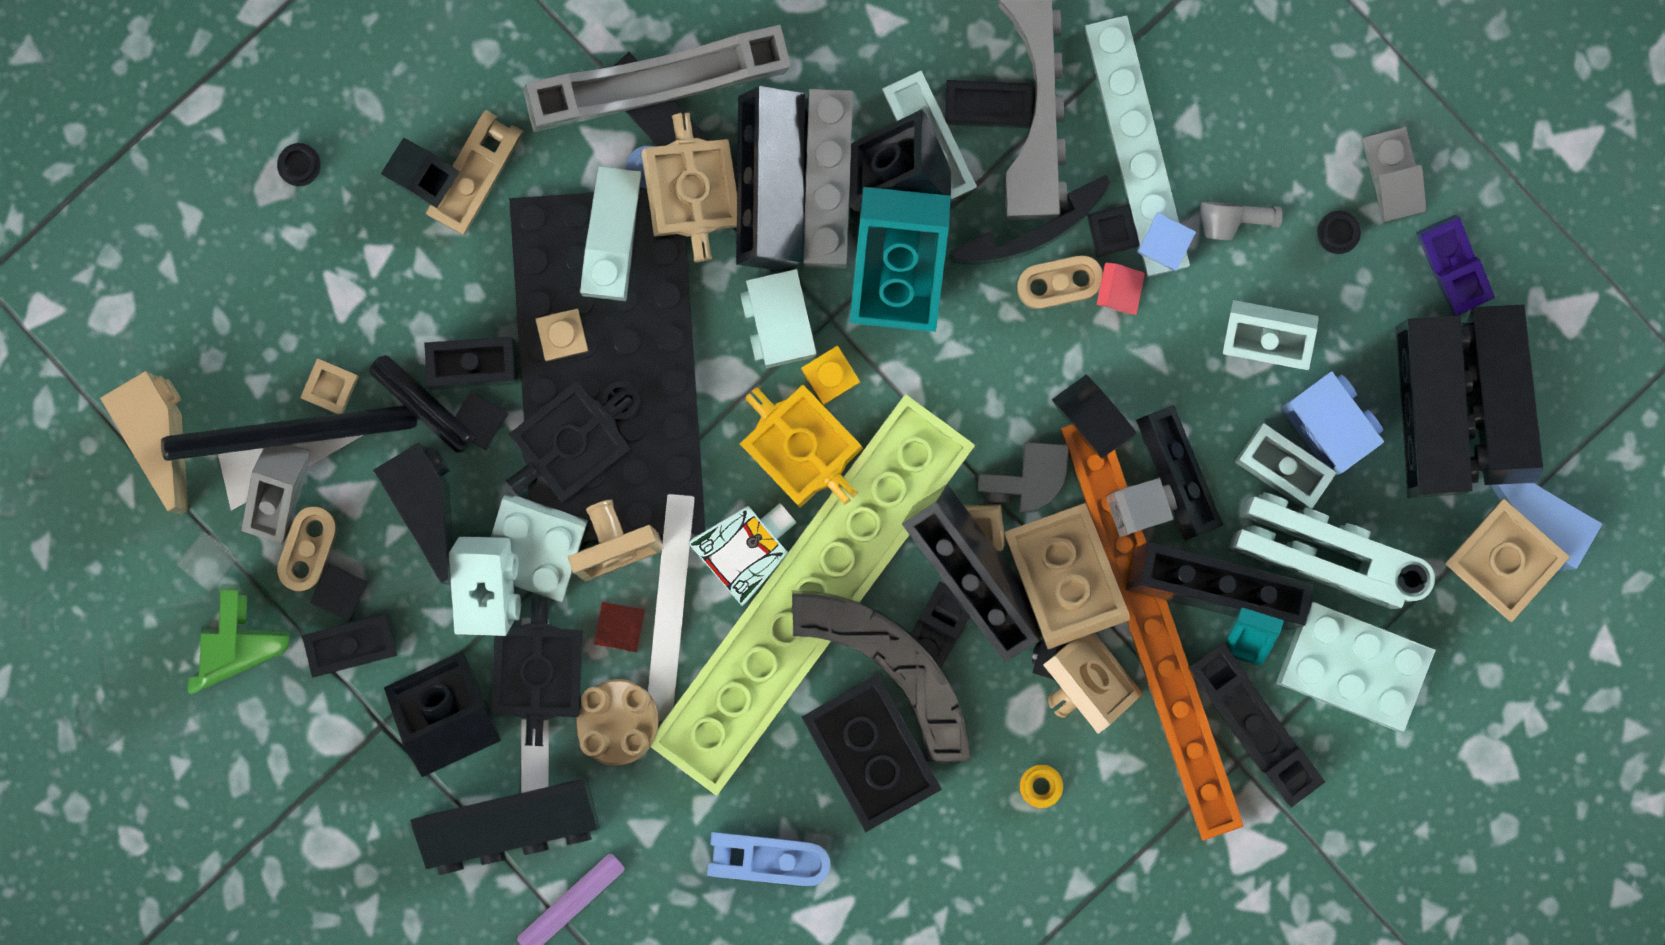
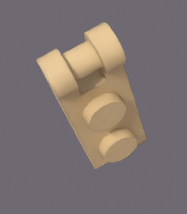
M485 110L452 166L460 171L438 208L430 205L426 212L427 216L463 236L468 232L524 134L522 129L511 125L509 128L498 122V116L488 110ZM488 136L501 142L495 153L482 146Z

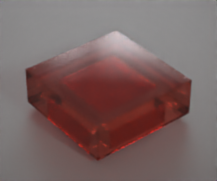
M602 602L594 645L638 652L645 610Z

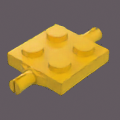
M801 385L788 399L775 405L762 393L759 387L753 389V394L763 404L760 405L750 393L745 398V401L761 416L755 430L740 443L746 452L800 508L818 491L827 487L837 495L844 505L848 504L851 500L840 487H843L854 499L858 491L841 474L845 466L863 450L860 443L804 385Z

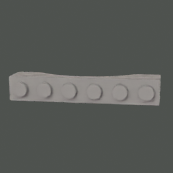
M998 0V7L1012 22L1024 42L1032 65L1035 84L1034 116L1028 138L1019 156L1004 176L1005 220L1056 219L1060 214L1059 208H1067L1066 182H1058V165H1065L1066 162L1065 139H1057L1056 122L1064 121L1063 95L1055 96V79H1062L1063 74L1062 53H1054L1053 36H1061L1060 10H1052V0Z
M781 25L737 34L709 44L656 58L608 68L568 73L526 83L523 93L533 132L783 75L789 70L791 65Z

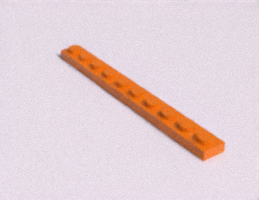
M1073 425L1063 427L1060 430L1065 445L1069 446L1068 453L1085 503L1129 612L1130 620L1126 622L1200 838L1204 841L1242 828L1244 825L1193 676L1187 668L1189 665L1167 601L1125 590L1133 549L1145 544L1146 540L1142 530L1119 537L1106 496L1128 488L1115 449L1101 459L1083 441Z

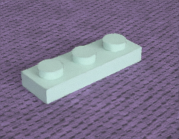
M922 71L883 88L882 92L896 121L921 109L927 114L951 169V201L976 190L977 186Z

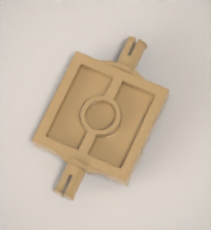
M679 113L672 115L676 140L666 146L648 147L641 151L654 237L673 234L691 236L694 262L707 261L712 259L708 234L717 229L737 227V190L729 139L705 141L693 138L690 113Z

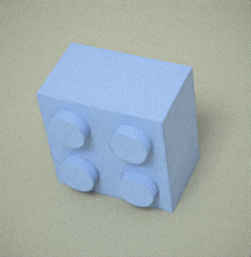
M1331 371L1280 407V409L1316 458L1337 472L1336 476L1353 466L1384 443L1379 435L1383 432V428L1376 417L1369 410L1363 413L1354 402L1353 398L1357 396V393L1350 382L1342 374L1336 377Z

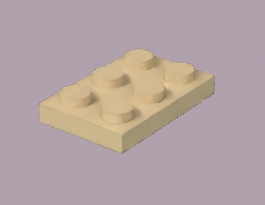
M1086 503L1004 532L1047 649L1130 620L1126 604Z

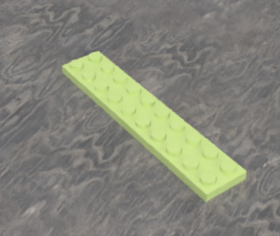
M905 394L844 476V479L858 491V494L853 499L843 487H840L851 500L848 504L844 505L837 495L832 492L660 725L651 748L717 796L831 642L813 637L793 636L792 590L828 593L860 602L908 538L909 533L902 523L913 505L946 485L975 445Z

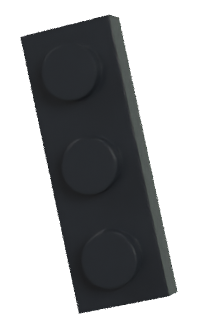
M1172 405L1137 419L1136 422L1141 431L1143 442L1147 446L1162 486L1169 484L1177 505V509L1173 510L1185 541L1223 526L1175 406Z

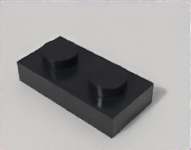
M387 613L302 635L312 678L398 656Z

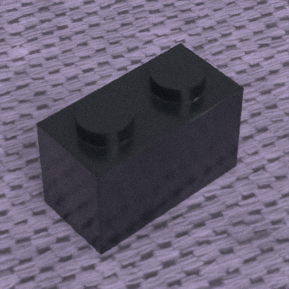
M512 336L424 342L427 386L432 390L518 384L516 341Z

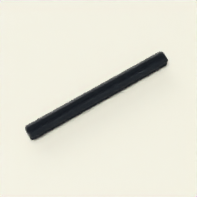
M396 406L170 435L161 439V452L164 460L169 461L399 431L416 427L417 417L406 406Z

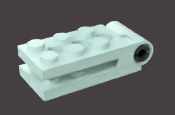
M1263 492V495L1259 494L1258 497L1254 496L1245 500L1240 517L1361 561L1358 572L1315 557L1317 549L1297 541L1287 542L1286 546L1274 541L1275 533L1254 525L1247 527L1246 530L1242 529L1234 532L1228 549L1388 609L1402 608L1404 602L1418 601L1430 594L1435 583L1433 569L1425 560L1370 540L1371 532L1356 525L1346 523L1338 528L1327 524L1330 516L1316 510L1304 508V510L1300 509L1299 512L1287 509V500ZM1403 574L1408 576L1409 582H1411L1410 586L1405 584L1402 577Z

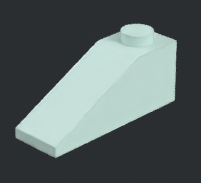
M598 166L580 288L582 296L626 301L642 171Z

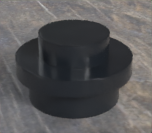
M294 143L281 151L277 160V169L279 175L286 183L296 187H303L311 184L318 177L321 170V161L318 153L311 146L304 143Z
M1334 211L1322 218L1317 228V238L1320 245L1332 254L1340 255L1350 252L1356 247L1361 236L1360 225L1356 218L1344 211Z

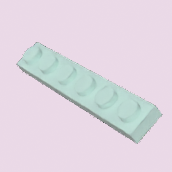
M1126 15L1085 25L1084 30L1127 201L1130 205L1139 245H1141L1157 212L1178 223L1179 220ZM1187 252L1177 270L1190 266ZM1141 255L1146 277L1173 271Z

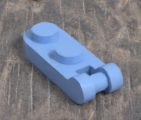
M711 832L710 845L714 846L713 862H708L707 876L798 886H815L823 882L828 876L831 867L830 857L827 851L819 844L806 841ZM732 848L744 849L743 866L730 864Z

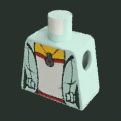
M780 503L761 519L747 506L696 536L688 543L743 607L787 555L788 552L777 539L797 522Z

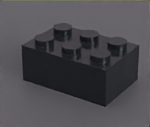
M878 674L801 716L865 833L942 790Z

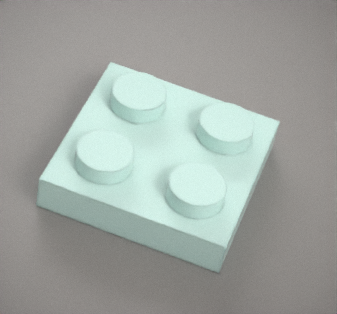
M506 492L502 498L491 537L510 538L511 554H517L518 575L516 580H513V586L562 602L573 572L567 556L579 552L588 520Z

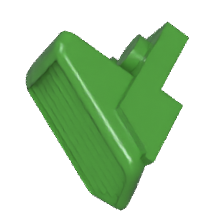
M221 584L219 627L202 626L199 671L188 678L187 691L189 694H195L202 689L274 657L283 655L289 647V630L237 628V624H246L247 595H238L239 584Z

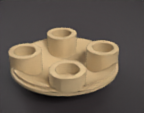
M609 680L596 687L588 688L581 696L580 714L576 718V731L581 750L586 755L605 765L622 766L636 761L648 751L656 737L659 722L657 707L651 695L642 686L629 680Z

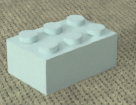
M1310 602L1306 626L1296 629L1276 684L1395 731L1404 732L1435 650L1315 602Z

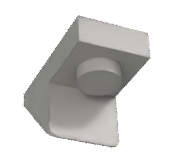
M1406 127L1364 137L1362 142L1383 222L1426 212L1423 169L1421 165L1416 166Z

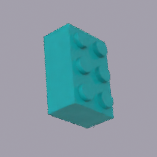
M863 187L849 323L936 332L949 230L951 196Z

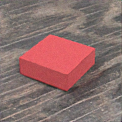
M1105 262L1097 305L1121 313L1137 315L1145 273L1117 263Z

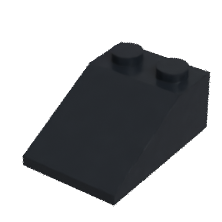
M417 443L373 471L440 583L450 585L449 552L454 543L449 483L444 477L450 470L437 449L435 450L433 447L428 449L424 445Z

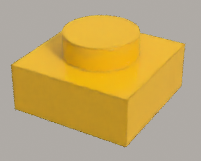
M838 345L801 367L803 374L823 406L860 384L858 377Z

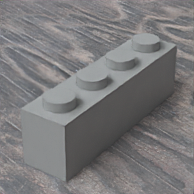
M809 89L803 268L847 269L852 90Z

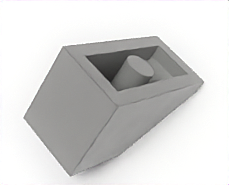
M294 445L263 448L252 470L241 531L283 544L305 481L310 456L309 450Z
M1160 478L1134 485L1106 496L1119 537L1173 520L1171 511L1177 509L1169 484L1162 486Z

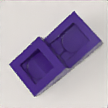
M1453 215L1416 232L1434 276L1454 315L1457 316L1472 309V307L1479 306L1495 298L1481 260L1474 255L1460 217Z

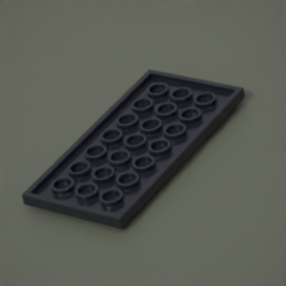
M640 189L626 301L585 297L580 293L594 192L509 198L524 421L576 380H579L591 397L601 402L604 389L609 384L616 381H626L637 389L642 401L641 409L635 417L627 421H616L618 431L631 446L632 450L564 503L560 501L547 484L541 482L538 478L528 486L529 500L588 520L582 541L598 540L586 509L596 503L605 500L613 501V507L624 534L651 525L660 536H663L667 495L693 496L694 508L691 534L705 532L686 236L673 234L654 237L647 189ZM578 308L589 352L546 362L535 318ZM621 389L616 390L614 393L617 394ZM628 396L624 397V398H623L621 401H619L615 406L619 405V404H620L622 401H624Z

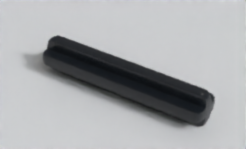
M380 356L369 368L370 374L451 449L460 453L464 452L472 444L475 438L474 434L389 356Z

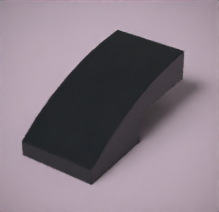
M1087 374L1052 399L1058 411L1076 428L1083 441L1101 459L1136 434V431L1123 414Z
M939 581L911 634L923 644L942 668L970 615L950 588Z

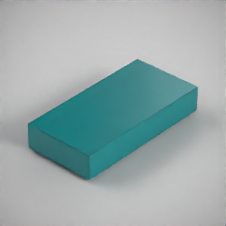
M1241 608L1223 642L1236 659L1262 666L1281 633L1284 620Z

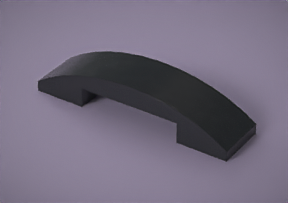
M1105 175L1068 193L1067 204L1071 212L999 247L996 246L990 232L951 250L949 256L953 263L980 265L1012 260L1037 251L1056 241L1079 224L1099 202L1109 186L1110 180Z
M1223 641L1187 667L1240 744L1290 808L1325 783L1303 750L1296 745L1248 679L1249 676Z

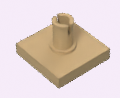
M1502 499L1444 565L1509 622H1513L1570 556L1509 502Z
M605 500L586 509L599 544L567 557L573 573L586 582L661 553L664 547L661 536L651 525L624 534L614 510L613 501Z
M1096 633L1068 642L1043 664L1061 687L1048 696L1050 708L1052 709L1065 700L1066 702L1054 713L1061 718H1066L1072 711L1078 708L1098 734L1111 725L1143 694Z

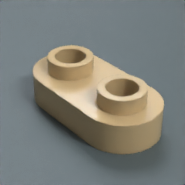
M1075 256L1033 265L1024 270L1019 277L1017 293L1020 300L1032 309H1045L1087 300L1096 295L1100 290L1103 271L1098 262L1088 256ZM1083 271L1088 275L1089 282L1086 286L1079 287L1073 282V274L1075 272ZM1035 280L1043 281L1047 288L1046 293L1041 296L1033 294L1030 289L1031 283Z
M308 507L301 510L295 516L277 567L278 577L288 589L299 592L308 591L320 582L337 535V523L329 511L320 507ZM313 521H320L323 525V532L318 537H312L308 532V527ZM298 562H305L309 567V572L304 578H298L294 574V567Z

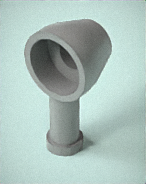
M1202 201L1200 217L1206 238L1233 240L1240 223L1271 225L1272 228H1279L1282 222V208L1279 206L1265 208Z

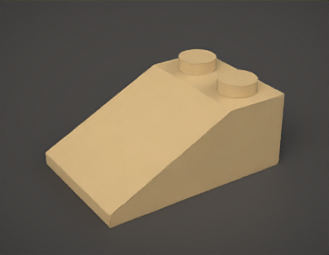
M144 371L100 399L166 510L182 515L189 510L185 459L167 461L164 460L161 452L162 438L183 434L182 414L176 406L182 400L169 379L165 380L162 376L158 377Z

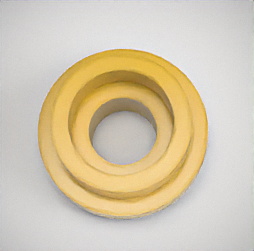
M1048 765L1030 767L1024 772L1020 780V793L1023 799L1029 805L1036 808H1047L1054 805L1060 799L1063 792V781L1060 774ZM1038 778H1045L1049 782V790L1043 795L1036 794L1033 790V783Z

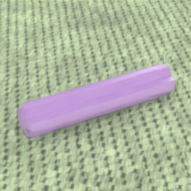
M613 854L606 855L518 936L519 944L544 945L624 872L623 864Z

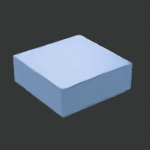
M1157 212L1137 253L1176 272L1196 231Z

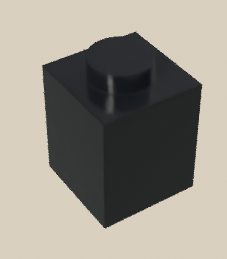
M403 137L381 172V175L415 197L438 208L460 171L430 151Z

